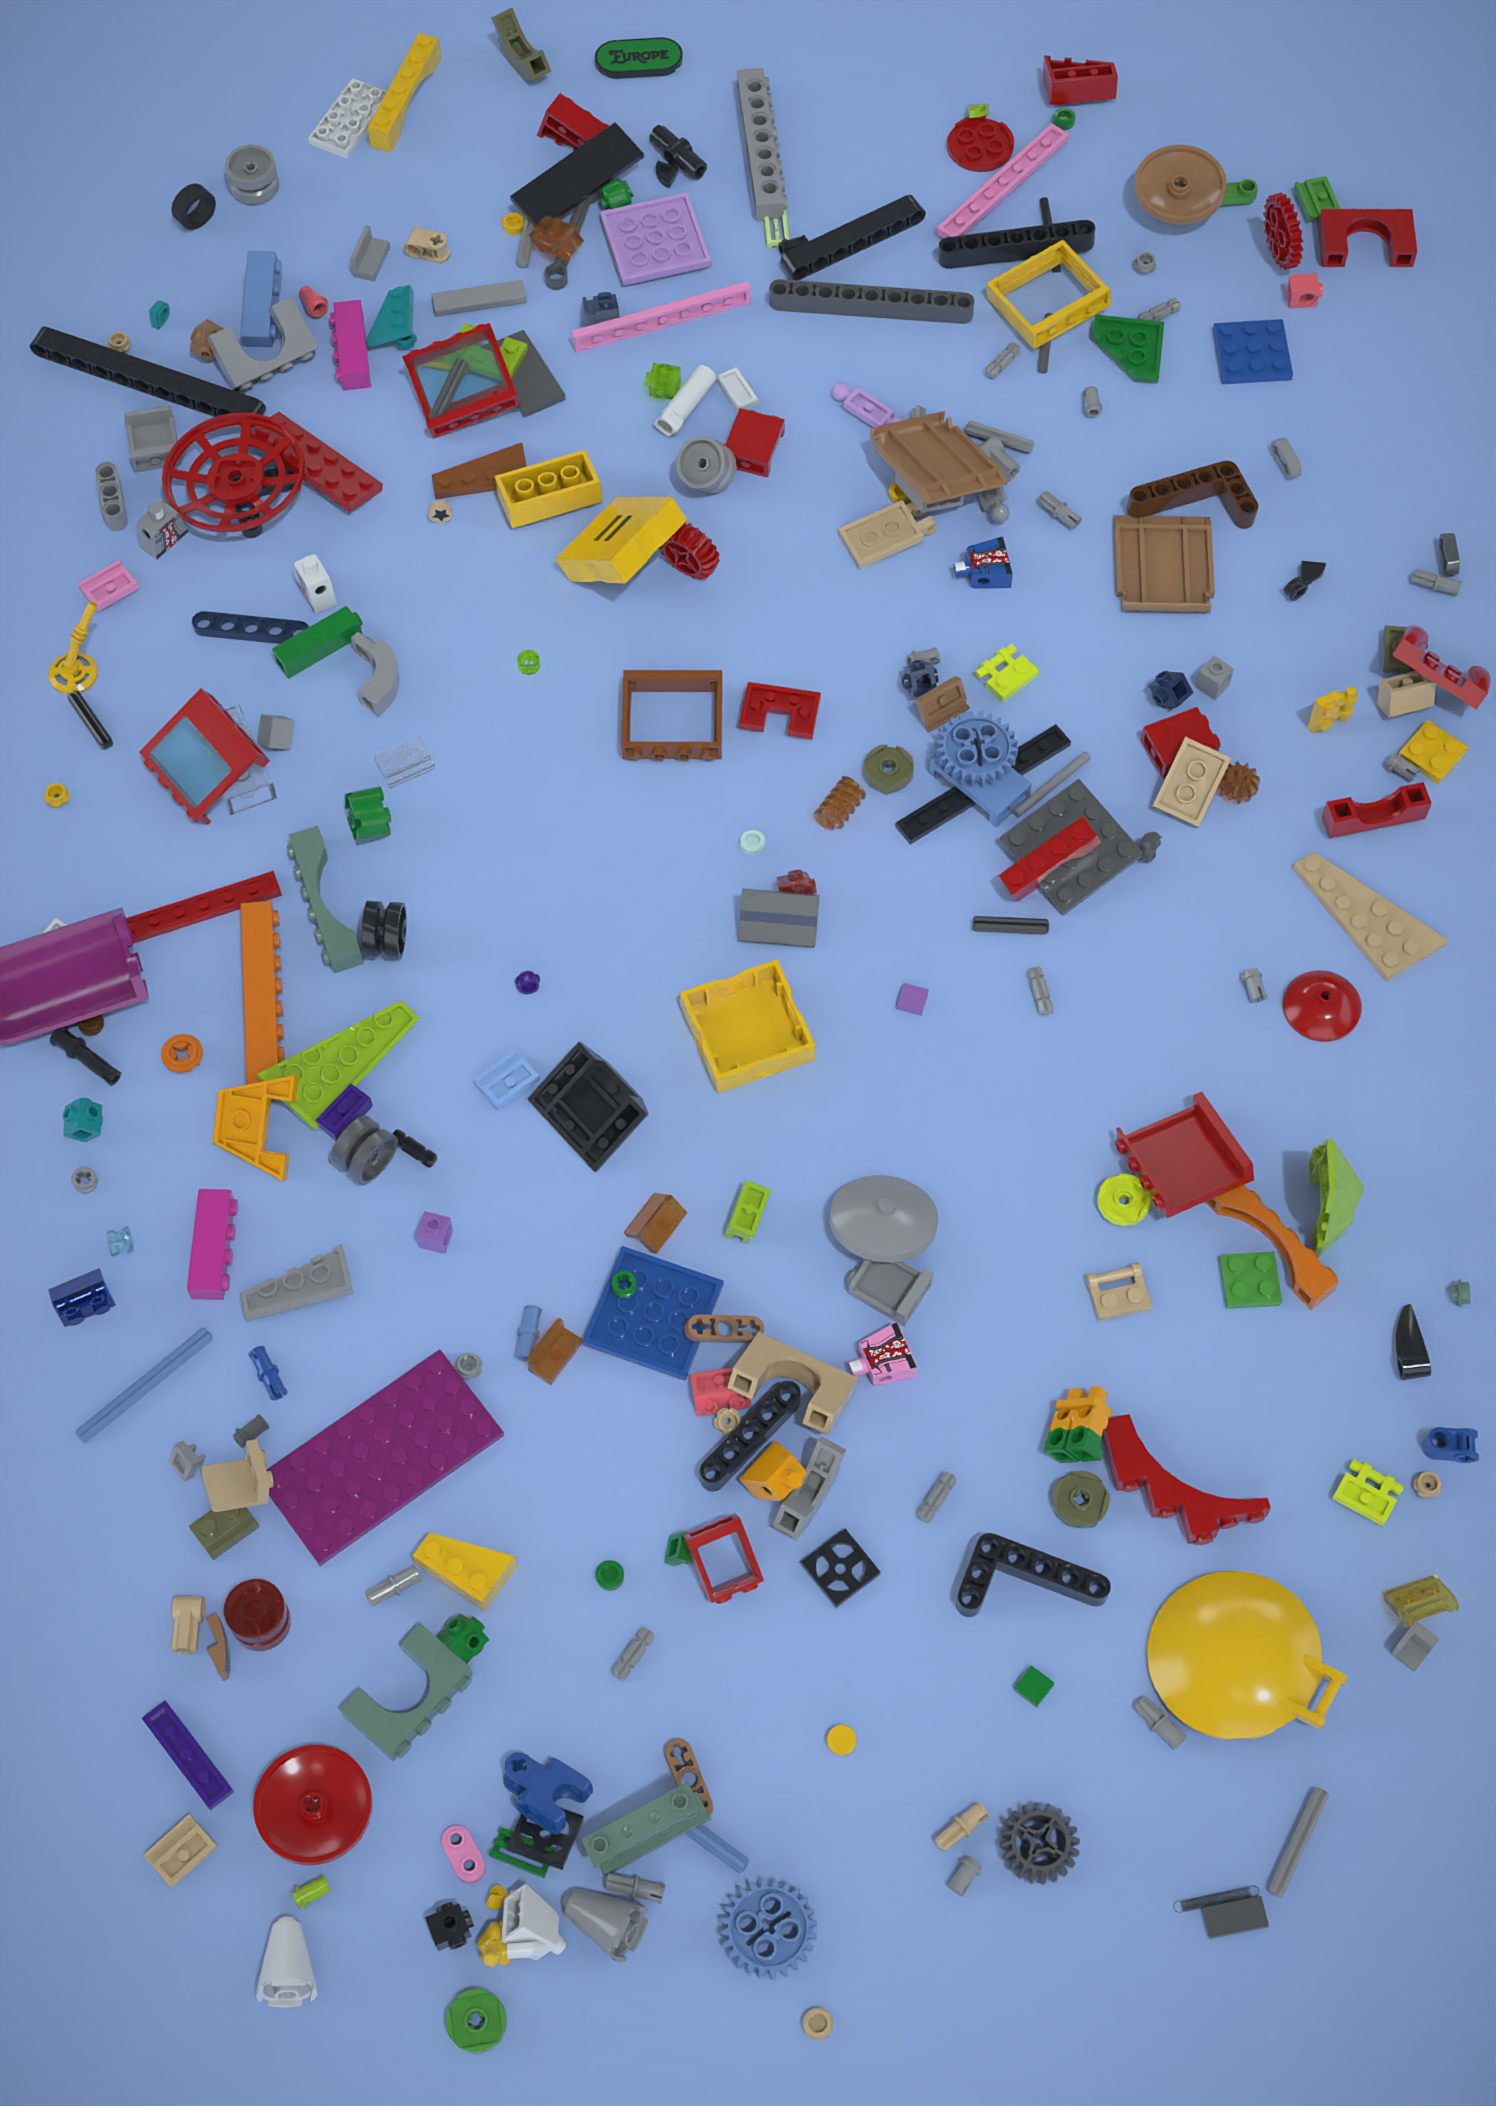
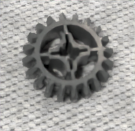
M1035 1802L1032 1812L1027 1805H1023L1022 1813L1024 1816L1016 1810L1013 1811L1012 1817L1015 1821L1006 1819L1004 1825L1009 1830H1001L1000 1834L1002 1838L1007 1840L1000 1842V1849L1009 1850L1003 1854V1861L1012 1859L1013 1861L1008 1869L1013 1871L1018 1867L1020 1869L1017 1876L1019 1879H1022L1025 1873L1029 1874L1028 1883L1033 1884L1035 1876H1039L1040 1884L1045 1885L1047 1875H1049L1053 1883L1057 1882L1058 1876L1056 1871L1065 1877L1068 1874L1065 1866L1073 1868L1075 1862L1071 1857H1078L1079 1850L1073 1848V1846L1079 1845L1080 1839L1070 1837L1077 1832V1827L1071 1826L1067 1828L1071 1818L1066 1816L1061 1820L1059 1818L1062 1812L1060 1808L1055 1811V1814L1050 1813L1051 1804L1048 1803L1044 1811H1040L1039 1803ZM1035 1821L1046 1823L1040 1830H1033L1029 1827L1025 1829L1023 1827ZM1054 1828L1059 1832L1063 1840V1852L1058 1850V1846L1052 1842L1051 1834ZM1047 1833L1044 1839L1045 1849L1042 1846L1041 1849H1037L1035 1854H1033L1036 1843L1034 1839L1036 1838L1038 1841V1838L1042 1839L1044 1834ZM1016 1834L1022 1837V1842L1028 1846L1029 1852L1025 1859L1017 1849ZM1039 1857L1057 1860L1047 1866L1034 1865V1862Z

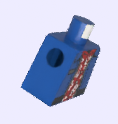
M1003 536L968 546L966 548L965 561L953 564L955 577L969 575L971 587L974 589L1011 588L1013 573Z

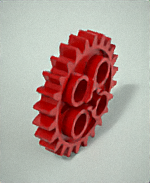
M1286 194L1270 195L1264 205L1266 212H1263L1265 221H1263L1265 225L1264 232L1267 234L1266 242L1270 244L1269 251L1272 250V257L1276 258V265L1279 264L1280 269L1287 270L1298 267V264L1301 263L1300 259L1303 258L1301 252L1304 250L1301 245L1303 242V232L1299 228L1301 222L1297 220L1298 213L1294 212V204H1291V200L1287 198Z

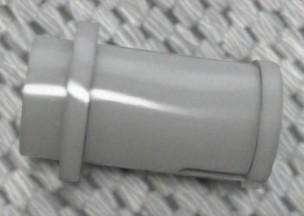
M1094 386L1086 387L1085 391H1083L1085 399L1084 412L1088 417L1094 418L1101 414L1102 404L1099 402L1098 389Z
M936 647L921 652L912 651L911 654L907 655L908 665L910 666V662L916 660H924L929 664L939 663L940 658H936L940 657L939 651Z
M1393 753L1386 764L1389 767V771L1394 770L1412 782L1415 776L1409 773L1407 769L1417 774L1420 768L1402 758V754L1397 755Z
M1257 968L1244 971L1242 982L1246 983L1252 1003H1256V999L1257 1003L1267 999V994L1261 981L1262 973Z
M967 1856L965 1860L961 1859L962 1865L950 1883L947 1884L953 1892L961 1897L964 1896L965 1891L976 1875H981L980 1869L982 1865L970 1856Z

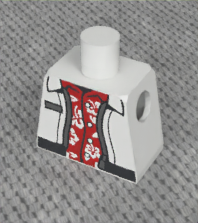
M312 554L296 561L293 564L295 580L314 613L318 614L336 606L337 601L331 580L317 555ZM321 587L322 593H315L316 589Z

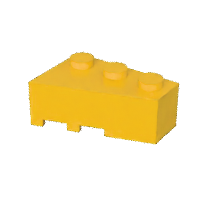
M433 1533L427 1535L413 1554L416 1566L484 1612L518 1567L516 1557L513 1555Z

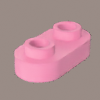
M460 1825L449 1827L442 1836V1846L458 1878L467 1884L480 1881L485 1874L486 1866L471 1834L465 1827ZM454 1836H461L462 1841L460 1844L454 1845L451 1843ZM467 1862L475 1863V1868L472 1871L464 1869Z

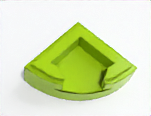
M968 104L967 114L969 118L989 114V104Z

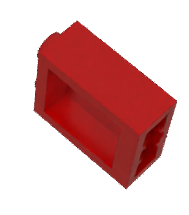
M731 1514L683 1535L705 1595L711 1603L721 1604L732 1599V1594L739 1591L743 1593L753 1591L758 1588V1583L764 1581L741 1518L737 1514ZM735 1532L750 1572L712 1588L697 1548Z

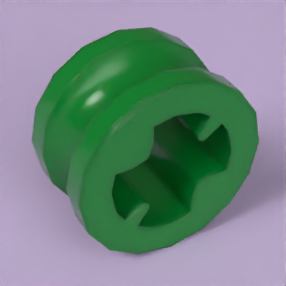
M619 1271L613 1276L612 1288L614 1294L620 1298L633 1296L637 1285L636 1278L631 1272ZM623 1280H629L630 1287L627 1288L625 1286L624 1290L620 1289L618 1282L622 1281L623 1283Z

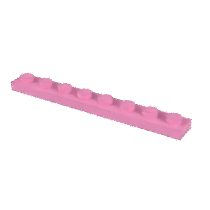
M1051 123L937 227L936 234L942 238L966 235L1068 141L1069 134Z
M748 281L676 302H670L662 306L648 308L630 315H624L620 318L581 327L572 331L573 347L575 352L578 353L750 304V286Z

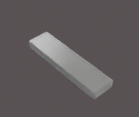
M523 280L432 293L436 316L527 303Z

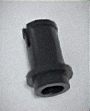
M805 235L789 240L782 239L778 243L779 252L783 256L787 251L808 242V239Z

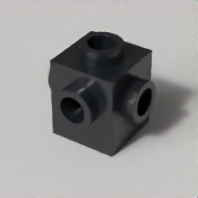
M452 1902L443 1904L436 1908L437 1913L425 1917L438 1951L450 1947V1950L460 1948L467 1944L466 1939L472 1937L469 1928L474 1927L468 1909L462 1911L459 1903L455 1905ZM455 1924L452 1928H448L449 1925Z

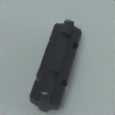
M399 1129L393 1132V1135L398 1139L397 1147L401 1146V1150L416 1160H421V1163L425 1166L432 1167L437 1161L436 1153L430 1149L426 1150L424 1145L412 1137H406V1134Z

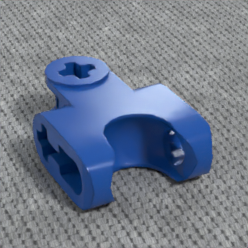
M514 1753L508 1756L505 1761L503 1784L509 1792L518 1796L514 1802L515 1807L523 1816L554 1835L559 1834L566 1826L565 1812L555 1802L562 1798H569L578 1803H584L593 1793L592 1783L587 1777L556 1758H550L543 1766L527 1754Z

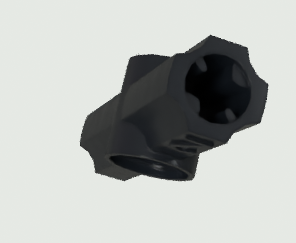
M660 124L654 127L649 135V139L663 152L666 161L670 165L679 166L692 179L698 180L703 177L707 170V164L693 152L687 139H678L671 131Z

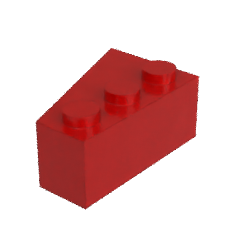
M1044 55L1043 81L1050 105L1116 99L1118 74L1114 62L1086 60L1085 63L1072 62V58L1065 57L1064 61L1051 60V56Z

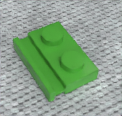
M1327 176L1305 180L1304 183L1300 184L1295 182L1294 190L1308 222L1316 218L1319 220L1321 209H1340Z

